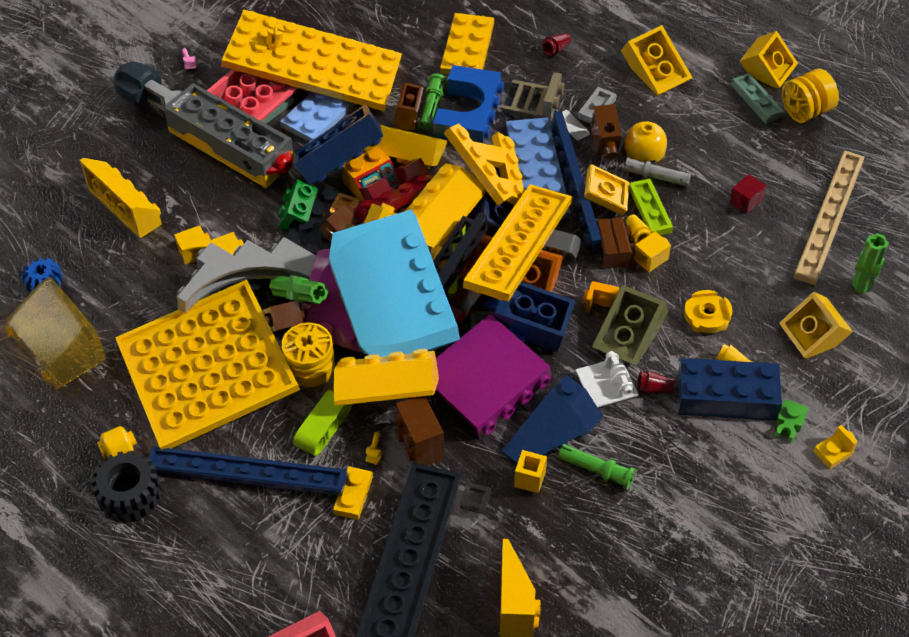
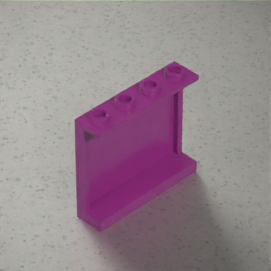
M491 314L436 358L439 381L435 392L476 430L479 440L485 434H491L498 423L503 419L506 420L511 417L517 407L521 404H526L536 391L545 388L551 380L550 366Z

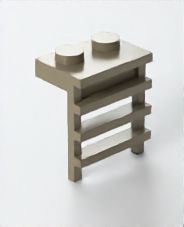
M554 72L549 87L512 79L511 85L518 86L511 107L503 105L502 111L510 112V116L520 114L525 119L527 116L534 117V119L548 117L550 124L553 113L558 109L560 95L562 96L564 91V83H561L562 74ZM524 88H528L530 92L524 108H517ZM536 90L543 91L536 112L530 111L529 109Z

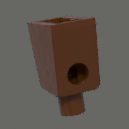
M616 105L594 106L590 132L596 153L599 155L605 154V158L608 160L618 157L621 141V129Z

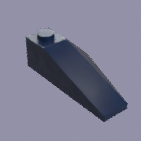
M566 375L534 410L502 450V454L516 465L522 450L545 456L548 451L558 446L561 448L563 444H568V441L578 436L581 438L587 435L603 419V415L588 391Z

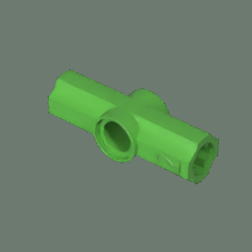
M878 233L869 235L865 242L864 250H862L854 269L856 273L852 282V286L858 293L871 292L876 278L881 271L885 260L883 257L889 243L884 235Z
M277 275L275 279L271 280L269 286L273 295L292 301L298 300V302L305 304L306 302L320 304L321 301L327 298L328 294L325 284L293 275L290 277Z

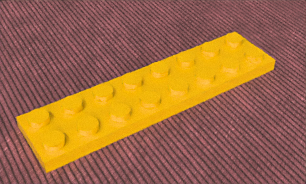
M530 184L464 279L463 288L509 302L570 206L572 196Z

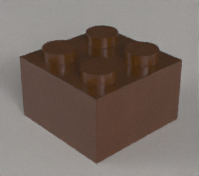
M413 397L396 403L394 421L397 428L394 429L395 435L399 443L403 442L406 447L404 448V453L408 462L429 466L444 460V432L426 397Z

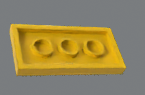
M455 13L440 67V74L449 75L452 65L483 70L494 27L493 17Z

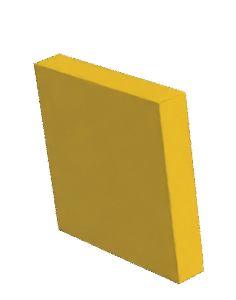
M591 164L587 169L584 198L624 215L628 205L629 182Z

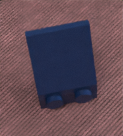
M521 282L509 302L499 301L494 316L534 345L558 352L575 300Z

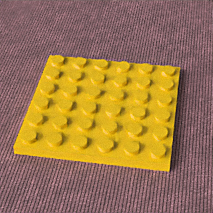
M247 279L197 301L187 313L176 310L115 337L160 449L174 448L300 390Z

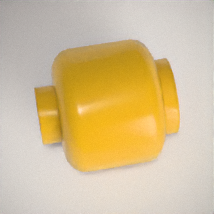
M119 426L102 433L97 444L104 460H107V457L110 455L113 457L117 456V452L123 451L124 454H127L128 451H134L133 446L137 445L132 431L126 432L125 428Z

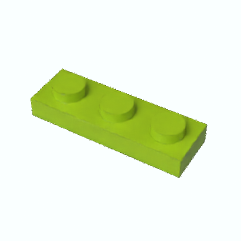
M651 179L629 183V191L644 223L651 229L652 233L655 231L659 235L672 233L673 225Z

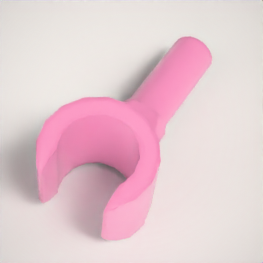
M182 49L185 69H196L195 56L189 57L187 49Z

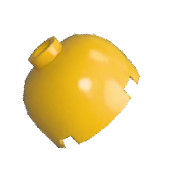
M648 121L634 124L628 130L623 147L627 152V157L642 162L660 161L667 149V138L663 129L659 125Z

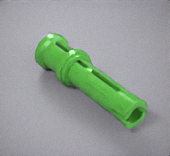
M441 74L429 76V87L426 88L424 93L426 101L418 122V127L424 131L431 129L437 104L443 98L442 90L447 84V79Z
M563 444L558 456L560 460L570 462L601 475L602 479L606 482L611 480L621 484L626 490L630 488L636 473L635 468L631 467L628 469L616 464V461L612 459L605 461L572 448L567 444Z

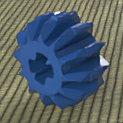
M40 257L37 262L31 260V264L24 266V272L21 273L25 289L33 293L34 296L39 293L45 296L47 292L54 294V288H60V282L63 281L59 265L50 258L44 261Z

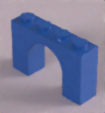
M452 65L448 77V94L472 98L482 105L469 112L438 108L433 122V137L448 140L444 132L459 123L460 126L468 131L469 138L473 142L484 144L485 138L490 137L491 126L489 125L494 123L495 120L494 109L499 107L500 96L498 95L502 94L504 89V82L501 81V72Z

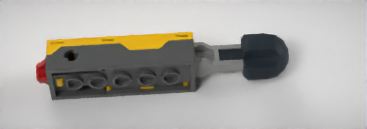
M134 61L122 64L114 73V88L122 99L134 106L141 105L146 107L153 104L165 111L169 132L259 185L267 188L280 175L287 173L294 163L292 139L200 86L192 83L184 91H171L162 86L161 75L158 71Z

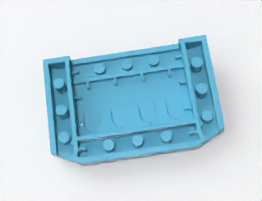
M412 210L332 234L329 264L359 348L363 353L367 355L378 354L379 357L389 356L393 352L410 354L418 349L433 351L452 345L460 340L455 318L419 222Z

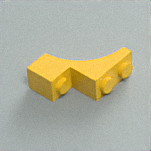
M200 225L174 234L177 249L185 265L197 262L196 256L202 248L205 249L210 242L232 255L238 246H243L244 244L241 239L237 240L234 232L211 240L208 233L204 234Z

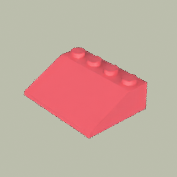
M231 70L207 91L262 121L299 88Z

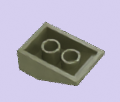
M622 285L592 348L605 354L613 351L619 355V360L636 366L659 332L668 313L666 302Z

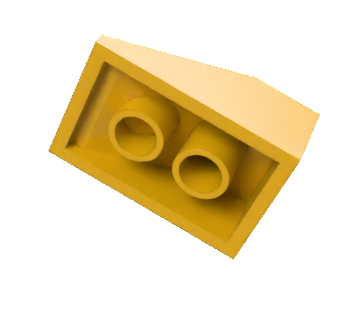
M662 25L628 41L621 50L630 68L657 96L693 78Z
M503 539L500 637H533V630L539 629L540 600H535V588L510 541Z

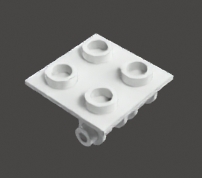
M613 351L605 355L606 359L604 362L575 370L582 386L588 391L598 408L639 396L623 361L619 360V355Z

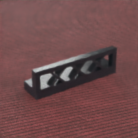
M478 213L474 220L463 216L433 262L445 294H447L487 232V215ZM464 226H470L465 235H463L462 229ZM459 243L454 252H452V244ZM448 260L441 269L439 265L441 261Z

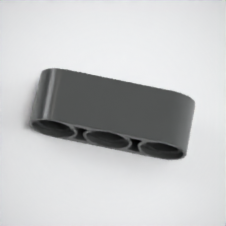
M554 230L542 250L562 255L561 263L572 264L576 260L581 240L576 235Z

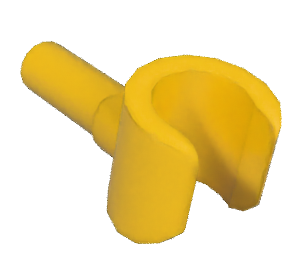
M375 432L371 446H368L366 449V461L378 465L382 457V451L377 449L381 435L379 432Z

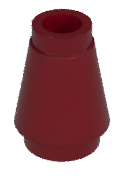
M562 33L546 37L542 42L544 53L548 56H556L571 43V36L568 33Z
M649 370L641 371L638 375L637 390L643 391V394L672 393L674 390V378Z

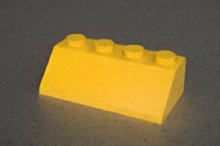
M380 125L384 135L381 138L382 140L373 147L368 146L362 150V154L379 146L388 157H396L397 162L404 164L412 159L422 158L426 168L430 169V166L438 165L448 140Z
M87 158L80 160L88 190L139 238L162 225L160 219L161 211L155 203L151 204L142 191L138 192L129 179L125 180L117 168H112L104 161Z
M445 163L406 209V211L412 210L416 215L429 252L435 253L438 246L442 247L461 218L467 216L487 192L481 182L462 166Z
M418 349L410 354L393 352L389 356L384 357L372 354L365 356L364 359L355 360L354 357L341 359L334 369L335 406L434 395L439 381L435 351Z

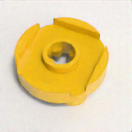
M701 290L692 294L691 298L686 301L684 308V317L691 326V330L696 333H716L726 330L732 316V306L726 297L723 299L717 296L718 293L711 290ZM708 309L710 312L714 313L706 314L704 313V310Z

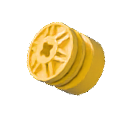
M819 68L787 81L782 88V101L788 114L795 121L804 123L816 118L818 115L834 110L838 105L839 93L832 76L827 71Z
M311 322L300 323L291 327L282 339V352L298 386L308 388L326 383L333 376L335 369L331 334L320 324Z

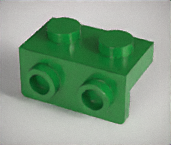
M297 180L292 189L288 188L283 196V200L286 201L285 205L281 206L277 215L280 218L279 228L286 230L293 219L305 224L308 222L317 188Z

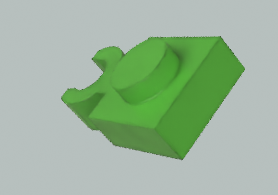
M785 399L776 422L780 425L777 427L775 438L779 439L781 433H787L789 435L788 443H792L796 430L800 431L809 407Z

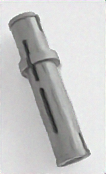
M628 157L624 167V171L643 175V178L652 177L688 187L691 173L651 164L650 161L642 162Z

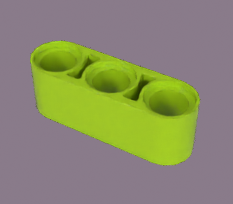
M327 390L298 429L293 445L314 456H318L347 417L352 404L335 406L334 391Z

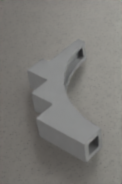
M285 237L279 244L275 243L270 252L247 240L243 246L236 248L233 255L210 242L205 249L202 248L196 256L197 269L193 272L190 282L186 287L182 286L177 293L178 309L187 313L197 301L212 291L246 279H275L277 275L284 277L293 275L310 279L316 255Z

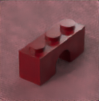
M422 158L412 159L395 169L399 177V183L395 189L399 188L401 184L417 180L421 175H429ZM379 178L359 188V191L364 201L379 197L383 192L395 189L389 186L386 178Z

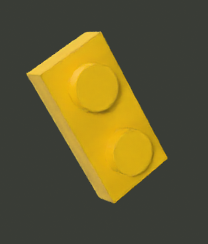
M348 466V475L343 495L337 497L333 511L334 515L359 520L373 478V472Z

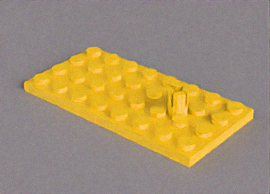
M243 10L222 58L221 66L363 106L366 104L367 107L385 112L402 53L279 20L253 11Z

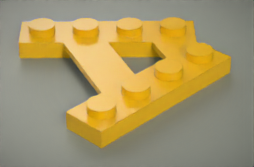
M459 123L444 132L445 136L496 204L500 205L504 201H508L516 205L525 189L521 179L522 174L519 170L513 140L497 132L492 136L493 145L473 142L469 138L468 131L460 126ZM494 167L499 168L501 178L496 174Z

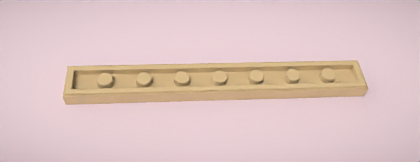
M843 151L794 273V279L816 285L863 164L864 156Z

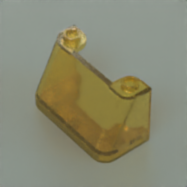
M51 277L41 281L5 320L6 325L3 328L9 338L21 339L41 364L43 370L40 371V374L47 384L51 382L56 389H59L106 360L96 330Z

